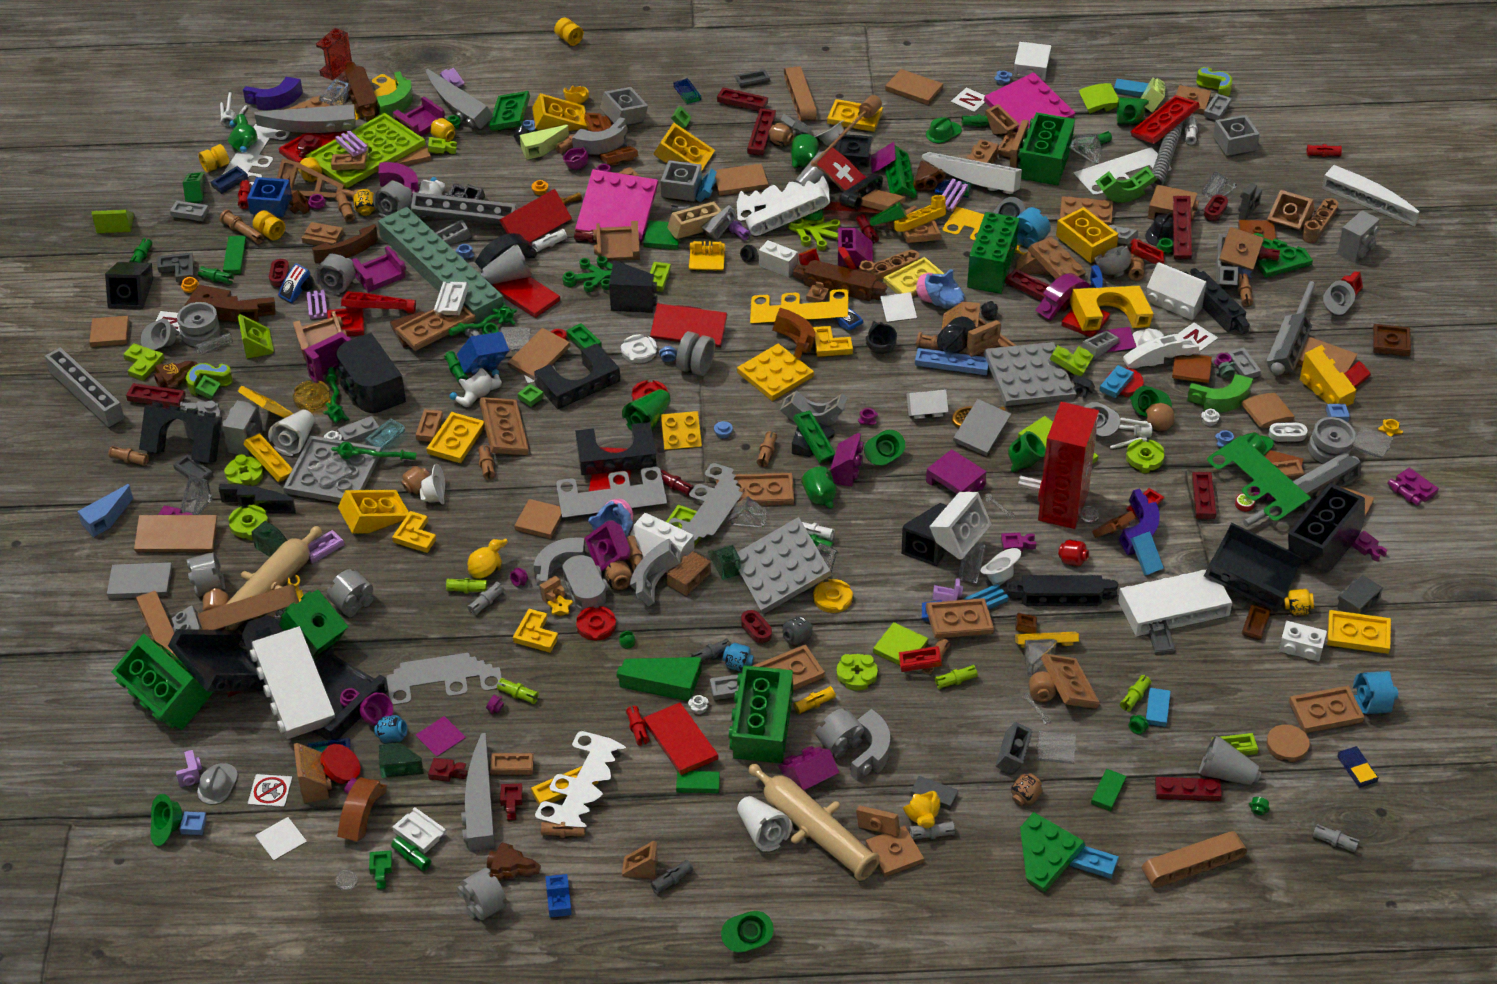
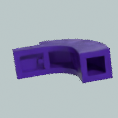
M285 77L282 83L274 88L259 89L245 86L243 93L245 103L257 105L258 110H275L295 102L303 93L301 79Z
M1140 488L1133 490L1129 499V503L1139 519V524L1123 529L1119 538V542L1127 556L1136 553L1130 538L1149 531L1153 538L1160 520L1156 502L1148 503L1147 497L1143 495Z

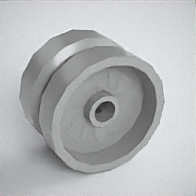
M206 302L190 303L178 312L177 320L181 337L187 345L193 347L207 346L219 338L221 331L216 309L211 304Z
M687 331L678 347L676 356L677 369L686 372L692 370L693 374L700 376L707 374L715 352L714 338L704 335L700 337L697 333Z
M1325 417L1318 420L1308 442L1310 455L1323 464L1344 452L1349 455L1355 441L1356 433L1353 427L1340 418Z

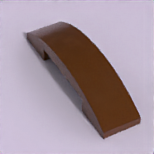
M373 224L360 229V235L330 246L326 242L313 247L314 262L322 263L329 254H337L349 258L363 252L378 240L376 225Z

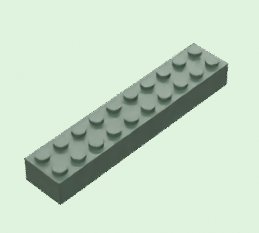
M408 207L378 220L380 237L439 293L443 282L468 283L469 289L463 305L475 315L476 321L473 322L474 324L481 323L489 315L497 314L492 310H499L504 302L503 295Z

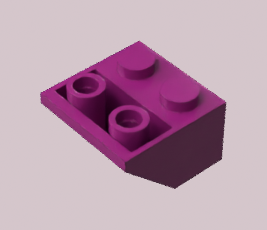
M838 228V247H845L856 267H859L861 262L865 260L873 262L872 241L856 228ZM838 251V266L848 267Z
M860 433L838 443L830 469L834 484L852 487L854 479L858 480V466H862L863 455H860V453H862L864 442H861Z
M806 747L801 750V754L788 756L783 759V763L778 765L784 776L794 781L802 790H806L839 773L830 749H823L821 747Z

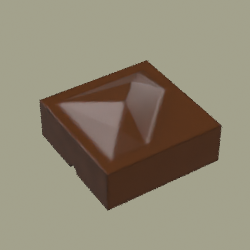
M1017 613L1015 630L1029 634L1036 633L1037 617Z

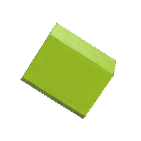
M128 210L92 211L96 233L131 232L134 213Z
M240 314L238 320L246 359L272 354L274 349L269 328Z

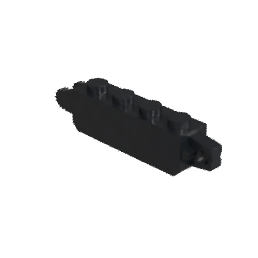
M1196 268L1191 269L1189 275L1206 281L1202 308L1227 332L1236 329L1242 335L1248 333L1250 324L1246 319V311L1205 271L1200 272Z
M1022 575L1021 581L1007 582L1006 591L1009 597L1022 598V604L1025 606H1099L1102 604V599H1114L1117 597L1119 584L1115 580L1102 579V575Z

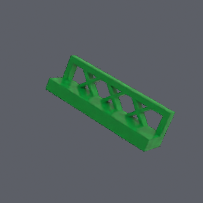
M895 145L896 160L885 166L889 191L897 195L905 193L914 199L917 194L913 186L914 179L909 155Z

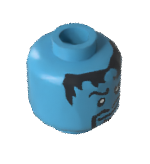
M732 643L726 647L722 661L725 662L727 668L742 672L743 665L752 666L754 656L751 655L750 647Z
M397 715L381 717L375 726L376 737H379L380 741L385 744L401 742L408 731L406 721Z

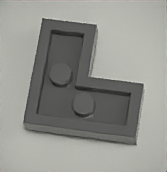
M1250 183L1241 192L1240 198H1242V202L1238 208L1240 220H1246L1260 204L1262 189L1257 188L1255 184Z
M193 252L157 256L158 272L175 271L176 282H182L187 277L194 278Z

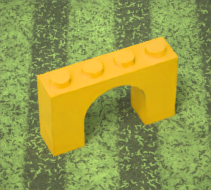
M1140 286L1073 289L1069 302L1082 331L1100 329L1103 319L1100 306H1113L1122 310L1127 315L1132 328L1150 327L1154 314Z

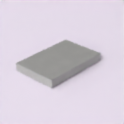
M977 399L953 437V442L987 456L1009 421L1011 413Z
M172 563L112 565L107 590L108 599L136 598L152 591H156L158 597L168 596Z

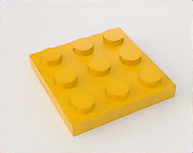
M779 343L737 367V373L771 401L814 377L812 369L798 358L793 357L794 355Z

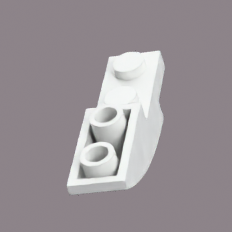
M1177 334L1167 335L1136 347L1123 356V361L1128 368L1133 369L1142 366H1156L1157 364H1164V357L1173 358L1178 355L1189 356L1199 353V345L1194 338L1180 340Z

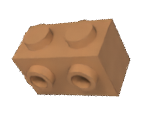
M980 139L977 145L973 146L972 153L968 154L966 159L994 164L998 157L999 144Z

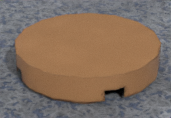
M1282 724L1275 726L1267 736V749L1270 754L1279 760L1285 759L1288 762L1301 760L1306 756L1310 746L1306 733L1293 725Z

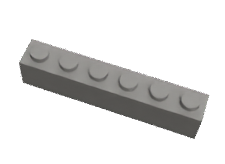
M413 192L411 210L415 215L455 220L463 219L464 221L502 225L499 219L517 210L516 204L416 192Z
M61 347L45 355L49 372L108 427L124 419L121 403Z

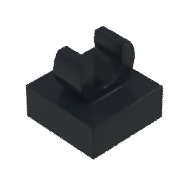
M1075 375L1073 379L1075 386L1073 389L1076 394L1079 390H1083L1081 396L1086 398L1087 392L1093 393L1095 388L1093 381Z

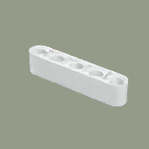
M816 186L750 214L746 218V224L752 235L759 236L826 207L828 198L824 190Z

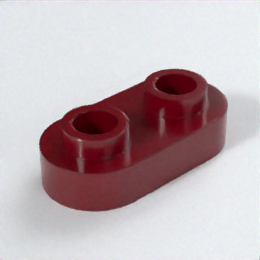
M1214 195L1205 206L1204 217L1210 221L1218 220L1228 206V198L1223 195Z
M276 259L271 263L269 281L272 286L281 287L289 273V263L286 259Z
M747 610L742 613L741 625L751 638L757 643L770 641L772 638V628L760 613L755 610Z

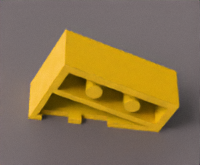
M1320 345L1306 352L1300 381L1327 404H1346V407L1353 404L1356 389L1343 372L1339 373L1335 368V361L1333 359L1329 360L1323 352L1325 348Z

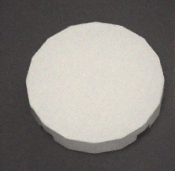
M641 334L632 335L624 340V343L621 345V353L631 363H645L656 356L657 345L655 340L649 336L647 338Z

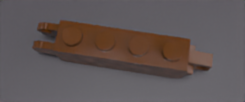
M355 62L346 63L347 69L344 70L345 76L343 80L351 102L354 104L356 114L359 113L361 119H365L366 122L376 118L375 116L379 114V109L364 67L356 66Z
M817 260L810 261L808 265H796L793 270V276L804 280V286L812 287V285H816V282H821L824 284L823 288L829 289V292L846 289L848 290L849 297L870 302L872 299L881 300L880 296L887 295L885 292L887 284L877 281L875 274ZM836 292L837 294L845 295L843 292Z

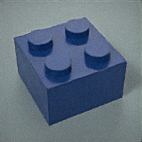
M256 177L247 197L250 214L257 215L260 211L265 210L275 217H283L292 197L290 181L288 179Z
M497 332L470 336L457 353V357L463 372H472L474 374L480 368L488 371L496 369L510 350L503 333Z

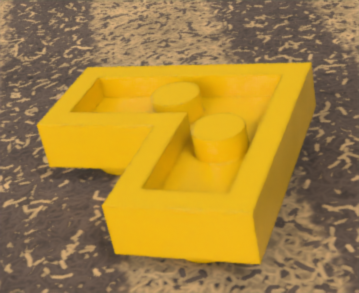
M831 326L813 327L815 330L814 343L817 357L853 354L851 337L833 338Z
M410 511L392 536L393 543L428 553L436 541V534L423 531V528L428 523V516Z
M528 609L513 636V643L551 653L558 640V633L542 629L548 619L547 613Z

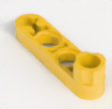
M932 196L931 205L909 213L904 218L894 220V229L899 232L908 231L946 215L945 196Z

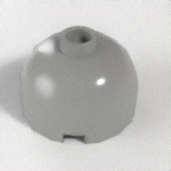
M1120 246L1106 251L1103 257L1101 254L1098 255L1094 260L1103 274L1118 277L1123 275L1124 270L1129 267L1131 255L1128 246Z

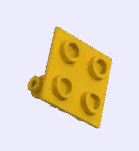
M702 241L690 243L689 270H724L725 243H721V241L712 242V246L711 241H709V246H706V241H704V246H702Z
M698 411L661 414L664 450L702 447Z

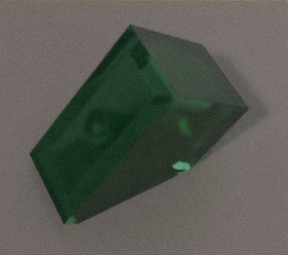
M267 521L261 523L251 532L254 547L269 557L287 541L282 532Z
M724 545L708 550V555L722 580L740 575L741 560L733 545Z
M388 743L379 745L381 778L424 774L422 758L403 744Z

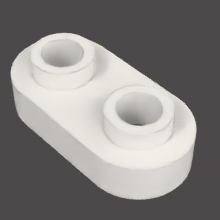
M1274 423L1269 429V437L1278 442L1302 441L1307 435V427L1301 423Z

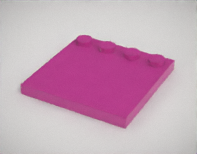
M1034 72L984 96L983 100L990 108L999 104L1019 124L1023 120H1029L1030 124L1031 118L1034 119L1036 112L1067 118H1074L1075 112ZM1019 127L1014 129L1013 131L1017 133Z
M592 169L575 230L596 229V223H600V227L604 228L631 226V221H638L639 242L642 243L659 184L658 180Z

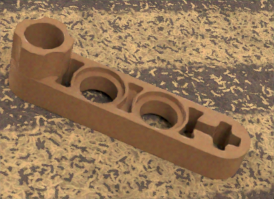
M1332 198L1325 199L1311 220L1305 222L1302 236L1305 242L1315 243L1318 241L1337 212L1339 204L1337 200Z
M907 250L876 263L865 260L861 262L859 271L875 274L878 281L919 260V253L915 250Z

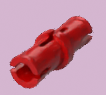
M1327 144L1307 145L1306 154L1307 156L1320 155L1322 157L1341 156L1342 146H1327Z
M247 180L240 183V190L238 191V206L241 209L248 208L247 197L251 190V183Z
M633 706L634 713H632L631 707H628L626 714L628 715L629 727L634 733L636 743L639 746H643L641 738H643L646 745L649 742V737L645 730L646 723L641 718L638 706Z

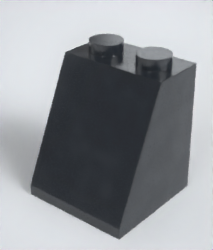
M613 261L609 281L611 311L653 313L654 306H657L658 295H655L657 292V282H654V274L619 261Z
M117 262L105 273L108 308H144L153 282L152 263Z
M939 503L904 524L901 554L936 567L938 566L947 550L936 543L929 526L948 505Z

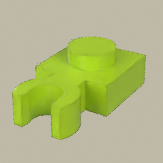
M429 137L428 152L444 154V151H447L451 154H456L457 142H445L446 139Z

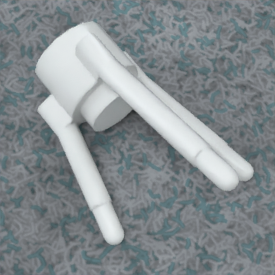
M231 92L228 94L225 112L223 103H220V123L227 127H231L229 123L236 117L235 112L230 110ZM245 105L239 114H243L248 106Z
M1120 418L1122 422L1136 425H1120L1118 429L1134 430L1135 436L1139 438L1112 445L1110 449L1129 445L1138 439H1143L1142 442L1147 441V438L1152 436L1151 423Z

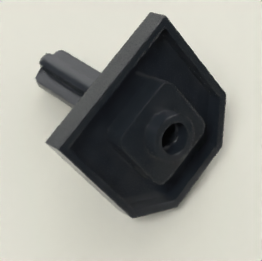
M267 615L247 623L241 635L250 659L252 641L283 632L282 628L278 625L280 623L279 620Z

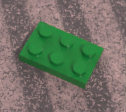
M529 91L498 96L493 117L489 123L491 131L522 126L530 99Z

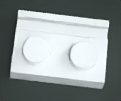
M443 282L434 308L435 314L460 315L469 289L468 283Z
M415 807L410 814H406L393 826L394 833L402 837L409 844L418 847L419 851L423 854L439 842V838L446 835L445 828Z

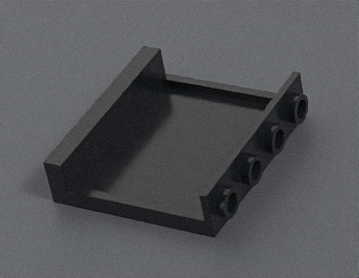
M1231 522L1204 577L1277 612L1303 558Z
M176 629L168 647L207 692L264 691L263 686L265 682L264 679L260 680L256 670L258 667L239 647L242 639L240 630Z
M329 646L320 653L318 658L314 660V663L334 711L335 718L325 727L313 730L312 732L334 744L362 717L360 715V705L364 699L373 693L386 694L388 686L386 677L378 675L376 678L369 676L335 656L333 647ZM353 688L359 692V695L346 707L341 705L340 696L345 689Z

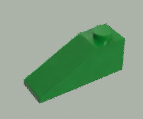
M205 172L188 173L183 180L185 202L198 204L200 201H203Z

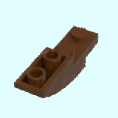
M237 296L201 299V302L211 304L216 309L219 320L239 322L238 316L241 314L258 322V316L276 315L274 297L238 301Z

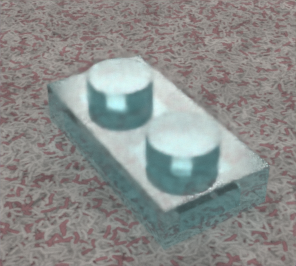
M390 418L365 438L366 445L381 447V450H383L405 432V427Z

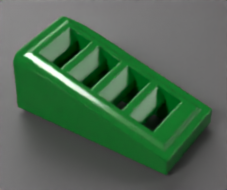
M898 202L872 217L870 224L874 226L906 217V211L901 203Z

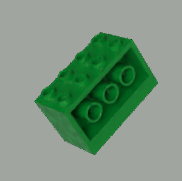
M1036 112L1034 119L1031 118L1029 128L1026 131V138L1023 139L1022 148L1019 150L1018 158H1021V162L1019 161L1017 169H1022L1021 179L1059 186L1073 145L1075 119Z
M985 212L969 255L967 288L1002 294L1005 277L1009 274L1017 251L1020 218Z
M144 633L111 671L117 677L115 681L124 688L127 686V689H129L127 692L132 697L139 699L140 704L147 710L151 709L152 715L157 720L163 721L172 729L176 726L183 730L213 694V692H207L174 654Z
M743 665L742 673H738L737 686L739 687L738 691H735L734 703L736 705L732 709L731 721H733V724L729 727V750H733V759L783 763L793 700V670Z

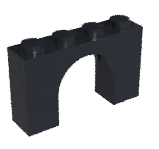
M597 343L581 350L582 364L591 372L583 379H565L550 364L534 371L535 385L544 392V395L557 409L620 382V368Z
M152 402L151 405H145L139 450L154 453L164 452L167 430L173 421L180 419L186 422L193 431L194 442L191 460L206 463L217 461L222 417L216 416L215 412L205 411L204 414L198 413V409L193 408L181 410V406L177 405L165 407L163 406L164 403Z
M650 422L632 424L633 444L627 450L618 453L604 451L597 445L594 428L575 430L581 476L657 467Z

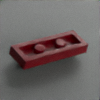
M722 88L717 96V102L759 111L760 108L765 109L767 106L768 97Z
M136 383L131 385L126 394L127 401L146 404L161 402L166 407L170 405L180 406V403L186 397L183 390Z
M1192 472L1196 519H1215L1216 507L1212 472Z
M1155 778L1156 799L1221 801L1220 779Z

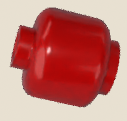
M1069 539L1060 545L1058 555L1064 564L1079 567L1084 561L1088 560L1089 550H1087L1084 542Z

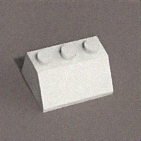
M1158 262L1147 285L1145 297L1149 303L1193 320L1202 309L1206 281Z
M959 492L929 527L937 544L958 559H963L992 524L978 492Z
M644 513L639 518L630 533V536L636 537L638 548L643 554L642 559L654 547L667 539H670L680 550V560L684 555L687 556L694 551L693 534L647 513Z

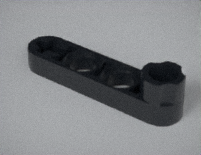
M871 174L844 191L840 197L841 206L858 210L862 204L863 196L875 189H881L883 177Z

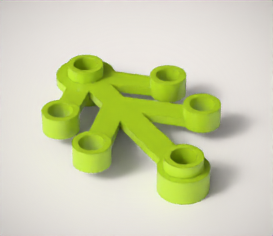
M824 216L814 221L799 218L788 223V228L798 233L801 238V245L805 247L811 245V237L806 235L805 231L810 232L817 242V249L825 251L827 249V242L823 240L821 235L838 240V233L826 229L838 230L840 228V221L833 219L830 222L824 223Z

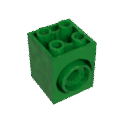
M318 589L313 593L309 591L304 594L298 604L295 602L290 604L285 609L286 612L281 615L282 619L278 624L283 631L300 626L313 659L340 640L349 627Z

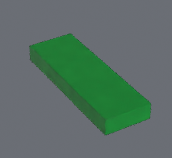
M228 236L223 272L241 274L247 241L246 236Z
M809 410L795 414L793 419L819 464L833 460L835 451L812 412Z

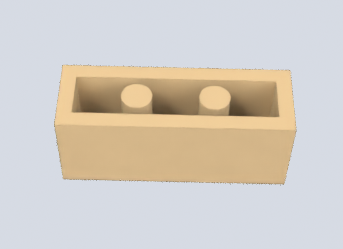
M710 202L673 212L667 228L676 239L704 232L701 227L721 212V209L715 202Z

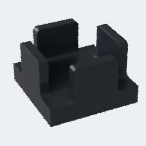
M845 134L837 142L836 150L845 156L858 170H860V162H865V167H869L872 136Z

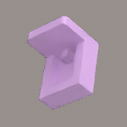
M454 68L450 70L445 69L440 73V77L458 88L462 87L465 83Z
M960 579L955 580L954 589L934 585L932 599L936 601L942 600L943 602L956 601L957 597L961 598L963 586H960Z
M193 750L184 752L188 768L176 771L180 787L200 782L198 770H201L202 766L199 757H194Z

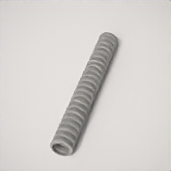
M1185 120L1163 138L1152 173L1157 178L1151 184L1153 187L1157 185L1163 186Z

